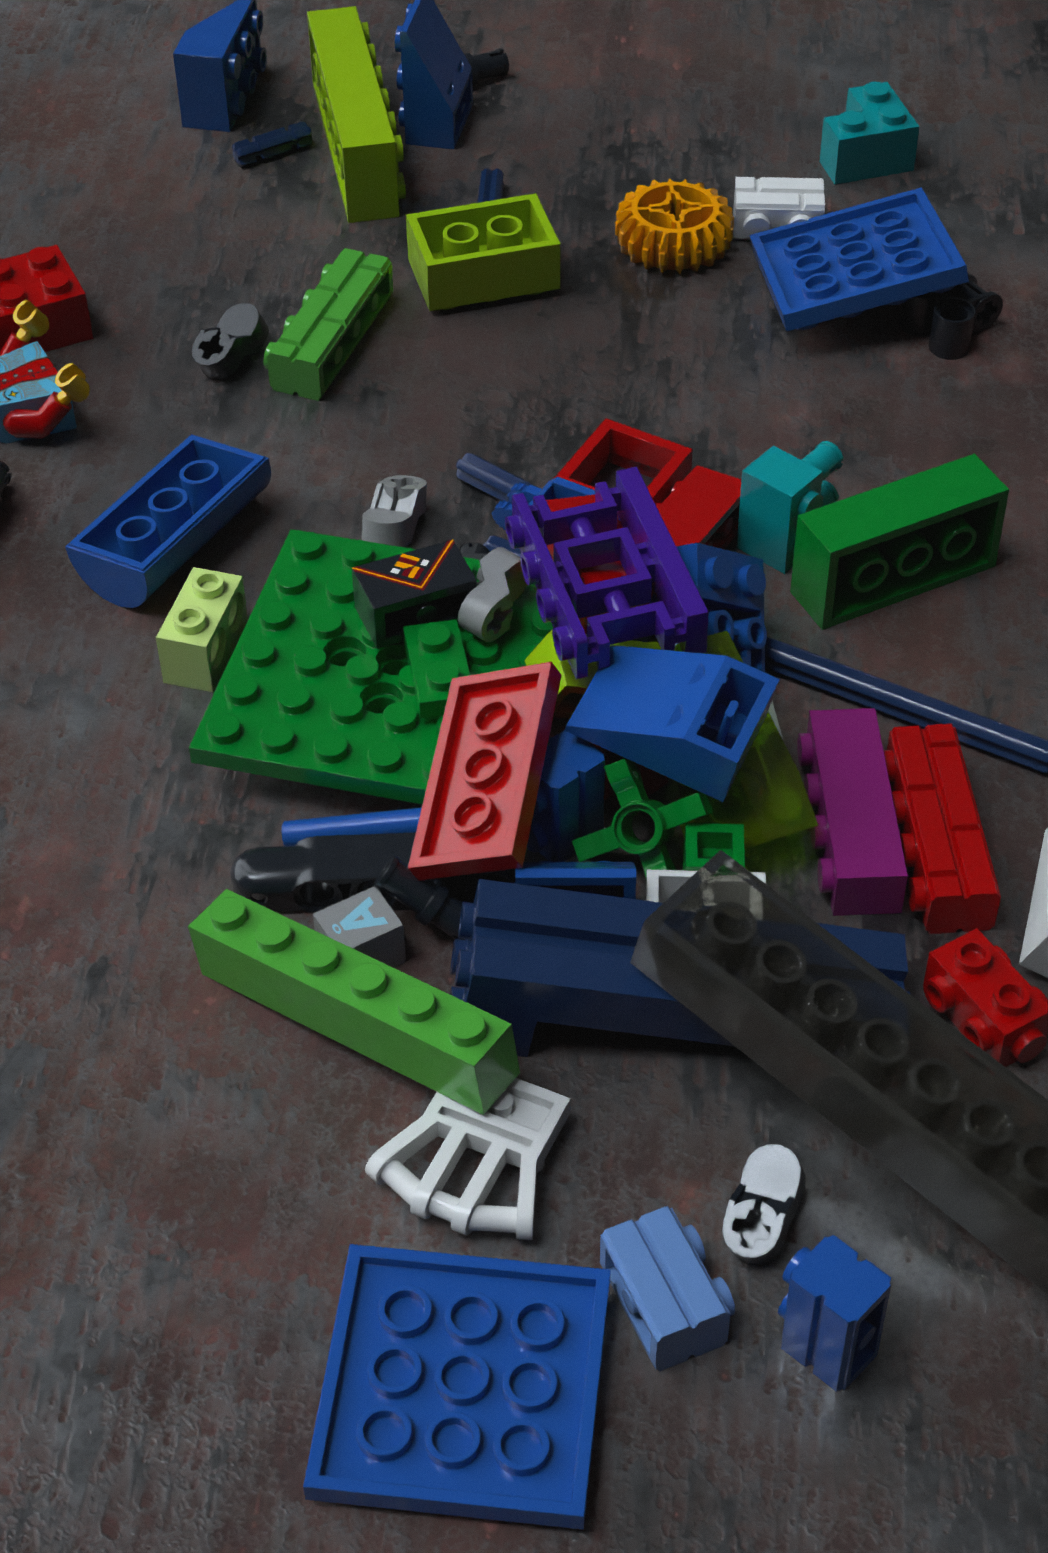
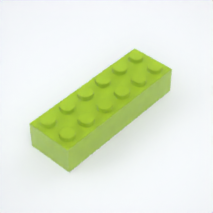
M356 6L307 11L312 83L348 223L400 217L399 199L406 198L404 176L402 172L399 173L398 162L404 161L401 135H397L394 111H390L387 88H383L382 71L380 65H377L374 44L370 43L368 23L360 22Z

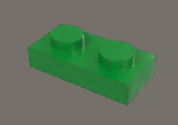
M457 619L403 626L404 644L420 719L443 716L452 678L470 675Z

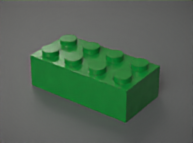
M974 453L800 514L797 518L790 593L821 630L996 567L1009 488Z

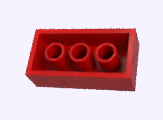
M58 245L37 247L27 253L0 259V350L11 332L17 333L21 328L13 320V313L17 305L25 300L30 301L48 318V331L40 337H31L29 340L31 343L38 341L44 352L93 339L86 293Z

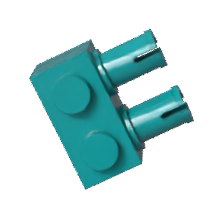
M822 441L813 451L800 460L773 445L743 469L736 548L753 557L763 559V563L783 574L788 572L793 567L798 515L837 502L839 499L836 488L825 479L843 466L841 462L844 460L841 450L832 442Z

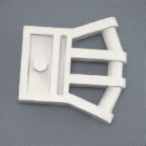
M515 1078L489 1110L482 1115L436 1092L424 1114L380 1147L370 1157L366 1164L365 1172L376 1184H387L410 1205L411 1214L424 1219H429L431 1215L451 1222V1230L464 1235H469L472 1230L516 1233V1239L533 1240L536 1176L544 1168L545 1158L570 1115L571 1098ZM436 1137L444 1138V1142L421 1180L403 1165L405 1161ZM470 1148L485 1154L461 1198L443 1192V1187L465 1149ZM509 1163L519 1167L517 1207L483 1205L505 1164Z

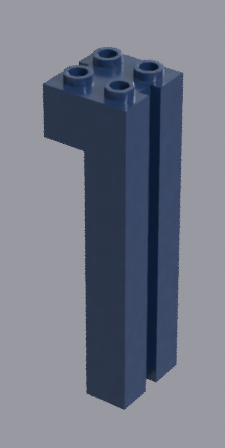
M484 879L478 880L474 903H462L458 938H464L465 940H454L450 975H455V986L458 987H451L450 995L511 1023L517 1056L528 1057L537 1022L897 1067L913 1033L910 991H905L904 985L908 974L905 934Z

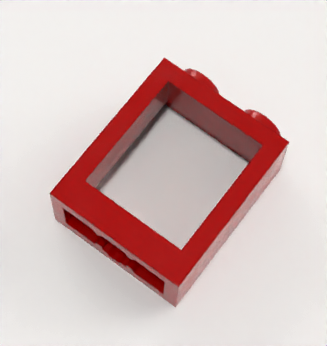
M605 418L554 478L561 477L595 490V487L589 484L608 462L626 469L637 466L640 474L653 478V481L647 487L655 505L657 503L662 504L671 494L674 484L678 480L683 481L692 471L693 449Z

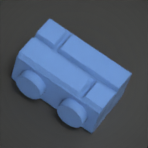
M669 1206L644 1214L638 1221L634 1222L631 1219L607 1228L600 1235V1264L603 1269L611 1270L610 1283L655 1370L658 1369L659 1371L685 1362L692 1355L697 1357L722 1347L728 1341L730 1316L735 1314L733 1297L726 1282L721 1277L711 1279L702 1263L705 1262L706 1255L697 1230L691 1224L682 1227L674 1210L669 1208Z

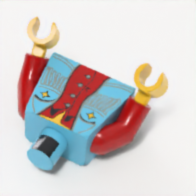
M22 301L17 305L13 313V320L21 328L17 333L11 332L0 350V442L5 444L30 438L43 439L49 436V434L77 428L72 400L74 402H82L90 393L89 384L85 381L86 375L80 368L73 363H69L58 372L38 341L29 342L31 337H40L48 331L49 321L30 301Z

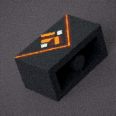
M453 539L352 567L355 609L376 648L404 641L403 626L455 619L458 622V613L462 602L477 586L475 576Z

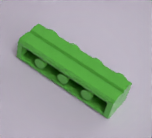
M344 248L333 264L327 263L324 266L319 284L315 289H308L306 291L301 309L296 316L289 315L287 317L281 337L277 342H270L266 347L264 367L268 369L269 383L274 391L291 395L297 392L299 397L316 401L322 398L394 292L392 262L389 257L371 253L365 256L362 251Z

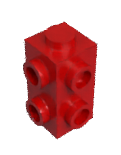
M976 928L929 952L923 984L925 996L936 1011L944 1013L959 1029L964 1042L972 1052L978 1055L981 1054L993 1069L998 1072L1016 1061L1020 1063L1028 1062L1044 1049L1047 1044L1048 999L1039 988L1031 986L1012 966L1009 957L1003 949L996 945L993 946Z

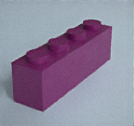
M875 708L809 710L807 733L798 734L797 753L799 766H808L809 774L804 776L806 807H815L816 815L811 817L813 849H822L823 858L818 860L817 869L820 893H829L833 916L902 913L908 874Z

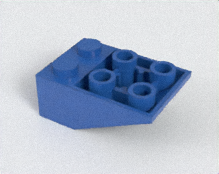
M237 0L184 32L173 52L182 127L230 132L237 117L243 115L245 101L249 94L254 93L256 79L260 72L265 71L267 63V51L265 47H261L260 35L263 30V13L261 10H257L256 0Z
M414 0L413 4L409 3L407 5L405 22L403 26H397L395 33V51L401 52V64L397 71V89L403 90V101L399 108V126L405 127L406 144L454 150L473 106L472 67L434 0Z
M701 543L676 546L709 612L707 650L704 654L726 655L765 672L767 631L764 625L766 578L763 570V559ZM653 593L650 603L658 602L655 593ZM676 643L675 651H682L679 644Z
M611 645L610 666L598 668L568 721L565 731L724 802L766 718L780 679L726 655Z

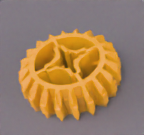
M669 178L667 182L663 183L652 180L650 186L637 185L635 192L625 194V199L619 203V208L616 212L615 235L617 236V243L621 245V253L630 255L632 263L643 262L645 269L656 267L660 268L662 273L666 270H676L679 274L683 269H691L694 272H698L700 265L710 267L713 266L715 259L724 258L725 250L730 248V243L733 240L734 216L732 215V208L728 206V198L719 196L718 189H705L703 182L691 184L688 183L687 179L682 182H673Z

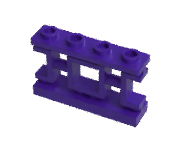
M637 466L617 470L616 487L609 488L606 481L595 483V503L551 512L544 495L533 496V505H528L523 493L512 495V516L505 517L508 542L512 549L519 548L521 551L520 561L525 582L527 585L535 584L537 588L536 600L540 617L544 623L551 622L554 627L552 634L558 659L560 661L568 660L576 679L588 677V663L596 662L599 669L609 667L610 645L655 635L662 650L675 651V644L678 643L682 652L706 653L709 612ZM617 516L623 528L617 529ZM553 543H554V561H553V559H552V557H551V554H550V552H549V550H548V548H547V545L553 544ZM620 561L626 573V576L584 585L578 570ZM652 589L658 602L650 603ZM587 617V636L579 618Z

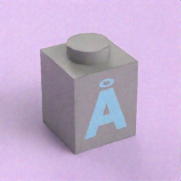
M371 887L313 913L315 931L393 968L406 962L404 926L377 888Z

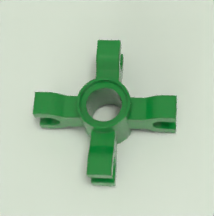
M624 758L604 766L608 780L621 808L615 813L610 827L572 840L579 862L591 860L621 848L628 853L639 855L645 878L647 869L677 870L670 858L666 844L671 840L675 827L715 813L710 797L698 792L665 805L660 801L648 799L637 763ZM639 811L648 813L655 823V833L649 842L638 839L632 829L633 818Z

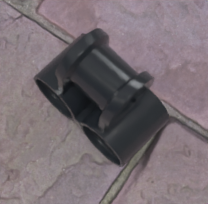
M968 273L969 282L955 285L953 289L947 292L922 294L909 298L908 301L901 304L899 318L901 329L910 335L929 336V350L938 358L957 360L965 357L970 350L972 333L990 327L1002 311L1003 299L996 292H987L977 284V279L971 273Z

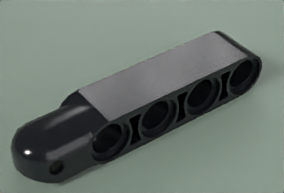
M416 832L314 836L299 841L295 846H271L248 849L236 857L232 864L230 876L233 892L273 911L303 910L308 913H315L374 887L380 872L394 855L398 856L402 862L408 865ZM515 869L429 880L435 884L441 880L450 886L449 893L462 902L474 903L479 879L515 883ZM379 889V892L393 911L410 910ZM263 894L266 897L262 900H257L251 895Z

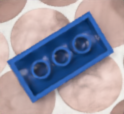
M191 434L65 546L74 569L94 592L110 603L125 608L140 606L266 489L271 479L269 458Z

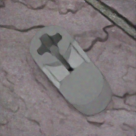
M396 475L384 478L377 483L370 509L362 515V540L399 547H406L410 544L418 518L426 511L427 482L415 476Z
M497 547L479 560L480 567L476 578L479 581L477 586L462 602L458 613L459 626L485 642H493L510 629V621L513 615V609H511L513 607L512 602L522 594L527 586L522 573L520 556L504 547Z

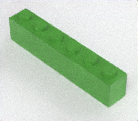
M225 889L188 925L202 975L482 1115L489 1110L520 1074L511 1023L235 892Z

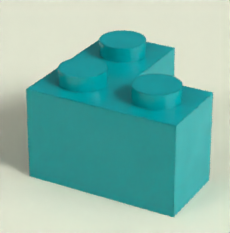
M869 82L865 86L848 88L846 111L840 115L823 118L819 162L834 185L914 171L920 126L888 82Z

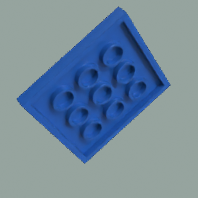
M922 187L809 218L808 221L787 224L749 235L752 251L786 332L794 329L808 330L814 328L820 322L838 317H856L862 314L864 310L882 305H900L908 301L909 298L930 292H947L953 289L955 285L969 282L967 265Z
M350 1244L304 1479L305 1500L584 1530L611 1270Z

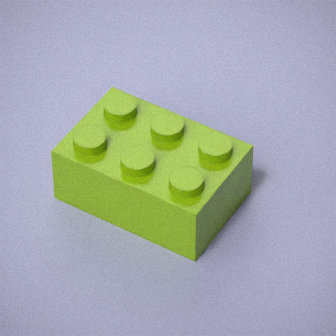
M536 193L406 214L408 260L429 311L450 310L457 306L481 302H496L504 298L527 294L537 295L545 291L560 289V242Z

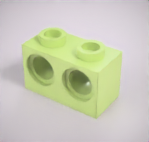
M196 567L192 568L156 636L163 683L208 692L214 691L248 621L243 576Z

